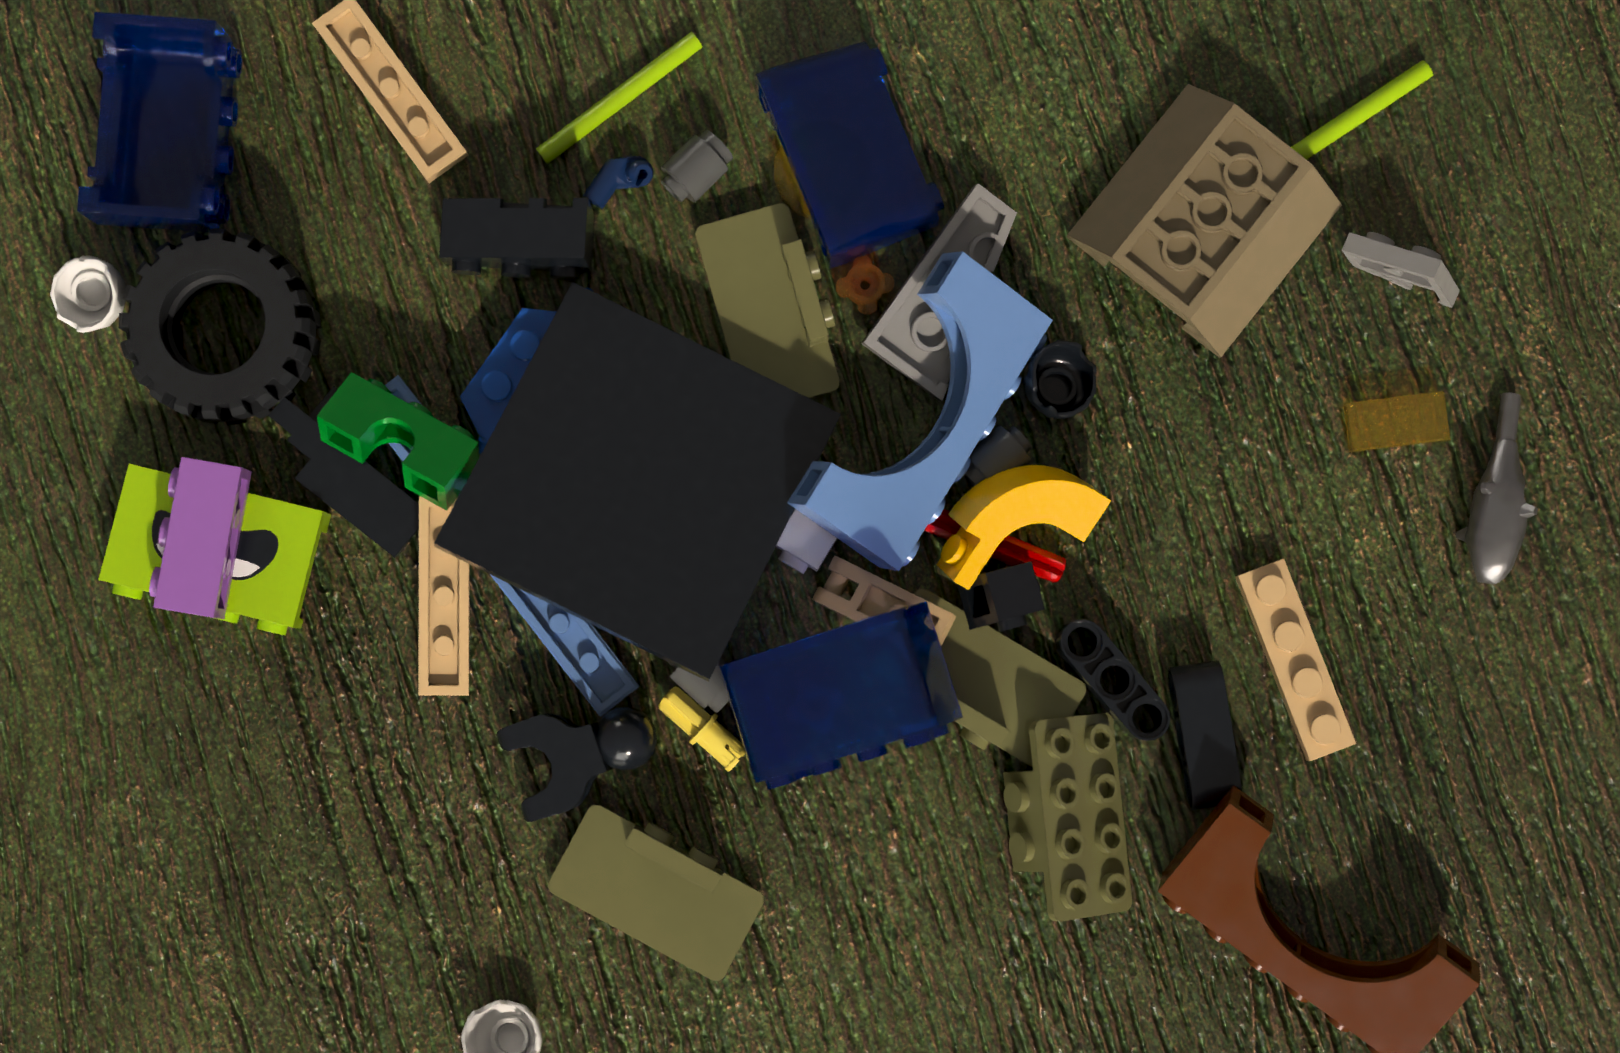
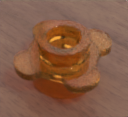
M867 256L855 258L853 268L849 271L848 275L845 278L838 279L836 283L837 294L841 298L848 297L856 303L858 311L864 315L874 313L877 310L879 299L884 293H889L894 288L893 276L889 273H882L878 267L872 264V260ZM862 281L869 282L870 287L867 290H863L860 287Z

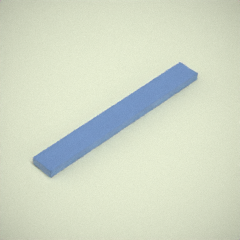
M399 375L385 385L392 395L407 403L417 402L421 404ZM389 443L402 461L411 452V449L405 445ZM491 575L600 717L640 687L592 624Z

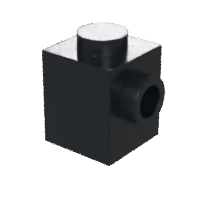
M1031 561L978 575L969 590L957 584L969 630L997 623L999 632L1028 624L1026 614L1045 609L1040 594V585L1035 576Z

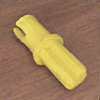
M679 687L671 688L658 704L659 709L691 737L689 743L693 745L697 742L722 764L728 772L740 761L738 759L743 757L749 750L748 746L742 744L716 721L718 715L715 712L712 715L707 713Z

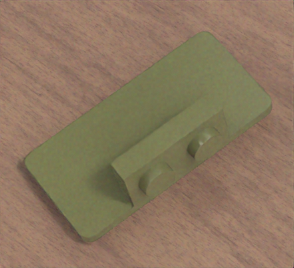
M778 203L699 226L695 236L731 360L810 399L836 391L840 380L829 346V333L827 328L835 326L833 313L828 298L818 299L813 282L822 279L814 250L804 251L802 240L798 239L789 207L786 204Z
M921 588L916 590L914 595L956 616L935 660L933 661L887 638L873 661L872 669L874 673L920 700L916 710L942 725L945 718L949 717L964 726L959 736L984 751L989 742L1033 767L1029 736L1030 724L1034 720L1073 716L1086 693L1085 684L988 625L969 630L963 610L927 589Z
M1095 713L1034 720L1029 726L1033 770L1003 772L1005 786L1004 802L1007 807L1010 835L1009 852L1012 857L1013 872L1044 873L1047 912L1052 921L1062 922L1127 911L1132 905V894L1113 718L1109 713Z
M595 804L589 807L549 880V891L712 981L722 980L763 906V894L759 890L716 868L719 860L705 851L692 846L688 853L671 843L675 836L650 822L647 823L644 829L602 805Z

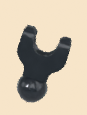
M631 707L615 708L606 713L599 723L595 722L585 726L574 724L564 716L547 713L502 728L496 734L500 747L503 750L511 751L519 748L534 747L544 752L551 762L552 778L547 788L532 797L526 798L521 803V811L524 820L527 822L567 812L580 806L590 794L593 782L599 774L614 768L631 770L642 766L654 754L657 744L656 728L651 719L641 710Z

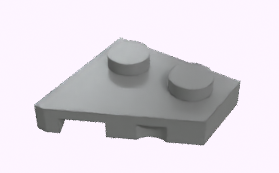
M1349 232L1342 251L1352 266L1382 277L1407 290H1411L1413 285L1435 291L1439 298L1438 303L1453 308L1460 290L1443 261L1440 260L1441 255L1422 246H1413L1411 251L1394 246L1395 242L1392 239L1375 232H1367L1366 237Z

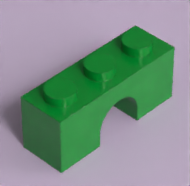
M353 372L348 375L317 415L321 441L362 464L371 452L380 445L399 443L410 448L411 452L402 463L405 488L446 511L461 493L479 459V443L469 431L458 425L450 427L434 418L432 413L423 405L417 402L407 403L392 395L390 390L381 382L371 378L365 380Z

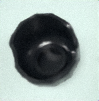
M1056 340L1038 349L1024 368L1022 382L1025 394L1029 402L1047 417H1053L1054 419L1071 418L1087 409L1096 394L1095 374L1097 367L1082 352L1083 346L1078 342Z

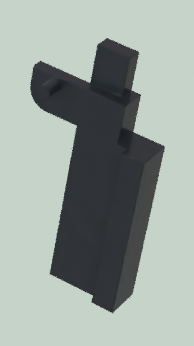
M335 386L332 387L310 416L284 397L269 414V417L292 434L287 441L310 458L295 479L397 559L410 540L419 531V503L366 461L362 464L321 441L317 415L337 391Z

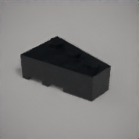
M444 198L439 258L446 266H452L451 272L462 275H480L481 268H500L501 275L506 277L528 278L530 277L531 270L550 271V278L579 280L580 273L592 274L595 214L588 198H573V206L547 205V199L529 198V204L506 203L501 198Z

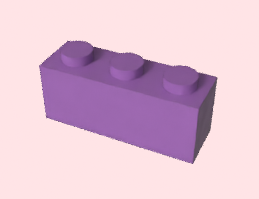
M181 457L179 468H173L168 484V495L174 498L170 518L165 517L163 519L159 532V546L164 547L161 567L154 568L149 586L150 596L155 597L153 608L225 619L252 471L242 467Z

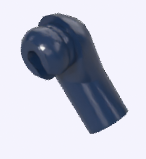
M641 156L611 158L603 164L583 194V197L588 198L590 203L603 210L616 190L639 188L648 185L653 178V167Z

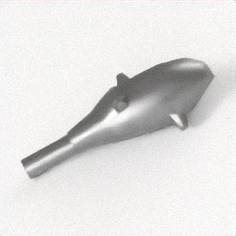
M1507 392L1501 394L1493 451L1487 468L1474 491L1468 527L1456 531V538L1467 544L1477 582L1492 585L1503 580L1512 570L1525 537L1528 524L1527 518L1537 515L1538 508L1526 503L1524 497L1525 479L1520 466L1516 442L1521 395Z

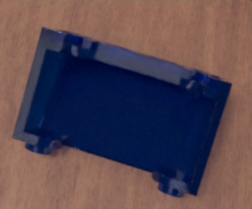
M865 41L777 65L755 74L756 94L764 113L770 112V123L773 130L777 132L807 204L812 224L815 230L818 229L817 232L822 242L820 248L829 269L938 226V211L944 209V203L935 182L926 184L882 79V76L888 74L883 56L878 47L869 49Z

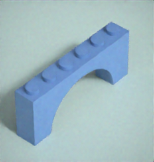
M963 251L942 253L917 293L939 319L950 353L951 368L948 393L941 414L933 429L924 441L907 457L888 468L876 472L856 474L842 469L832 462L813 461L787 502L879 568L900 571L902 566H906L915 557L920 546L918 542L926 526L933 523L942 513L945 507V495L952 484L959 481L967 472L971 463L969 456L977 443L986 438L994 428L996 423L994 415L1002 402L1011 397L1019 387L1022 379L1021 371L1035 352L1044 346L1047 339L1045 332L1053 321Z

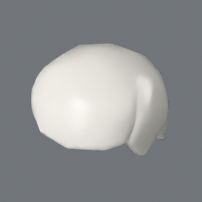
M81 256L67 261L53 276L50 296L57 318L77 329V332L85 333L109 327L119 317V313H123L126 301L122 298L126 290V284L119 271L110 263L94 256Z
M495 1000L477 1010H473L469 1014L461 1033L463 1053H540L543 1036L539 1019L526 1005L510 1000Z

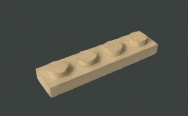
M343 0L312 22L318 33L429 184L469 156L356 0Z
M419 496L418 696H469L470 564L434 547V542L458 497L446 511Z
M1285 559L1277 560L1235 576L1306 761H1313L1356 744Z

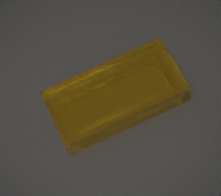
M1444 391L1343 404L1349 453L1451 440Z

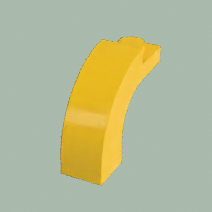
M1026 465L1002 471L984 479L971 488L948 513L961 527L944 544L941 558L936 565L952 581L969 590L995 549L1013 531L1026 525L1045 523L1057 526L1084 542L1111 500L1087 482L1059 468L1045 465Z

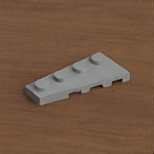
M979 183L971 188L861 342L863 346L938 401H943L949 385L947 384L951 368L949 347L939 319L917 293L942 253L963 251L989 272H994L1017 214L1016 211Z

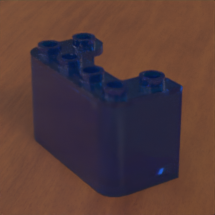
M94 12L92 37L104 40V58L97 59V68L103 72L96 161L95 167L88 166L87 176L95 181L92 187L79 186L77 211L97 225L209 232L210 229H219L220 224L228 223L230 215V198L228 194H224L225 175H231L234 167L233 146L228 145L229 126L235 127L238 119V101L236 97H232L233 79L240 78L242 72L241 49L234 48L232 39L216 20Z
M927 602L889 611L719 666L754 782L765 781L768 790L795 782L797 779L809 775L816 776L841 768V757L856 753L858 761L863 762L888 754L886 744L903 739L905 748L932 741L936 737L950 733L948 723L963 718Z

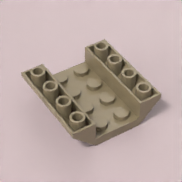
M1188 84L1066 237L1105 267L1110 261L1185 320L1186 322L1182 329L1217 357L1221 358L1342 204L1313 164L1238 105Z

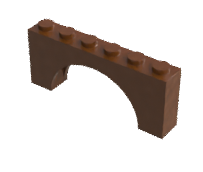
M1233 785L1163 871L1158 892L1162 894L1164 901L1176 912L1181 914L1188 913L1202 923L1205 931L1216 941L1223 944L1228 942L1242 952L1246 961L1254 969L1262 973L1269 972L1284 983L1285 988L1294 998L1303 1003L1309 1001L1325 1013L1326 1018L1334 1027L1346 1033L1351 1031L1366 1042V1046L1371 1053H1420L1480 985V963L1440 934H1437L1429 943L1411 954L1396 959L1375 962L1338 957L1324 952L1301 939L1276 914L1266 897L1260 880L1258 857L1264 843L1272 832L1274 814Z

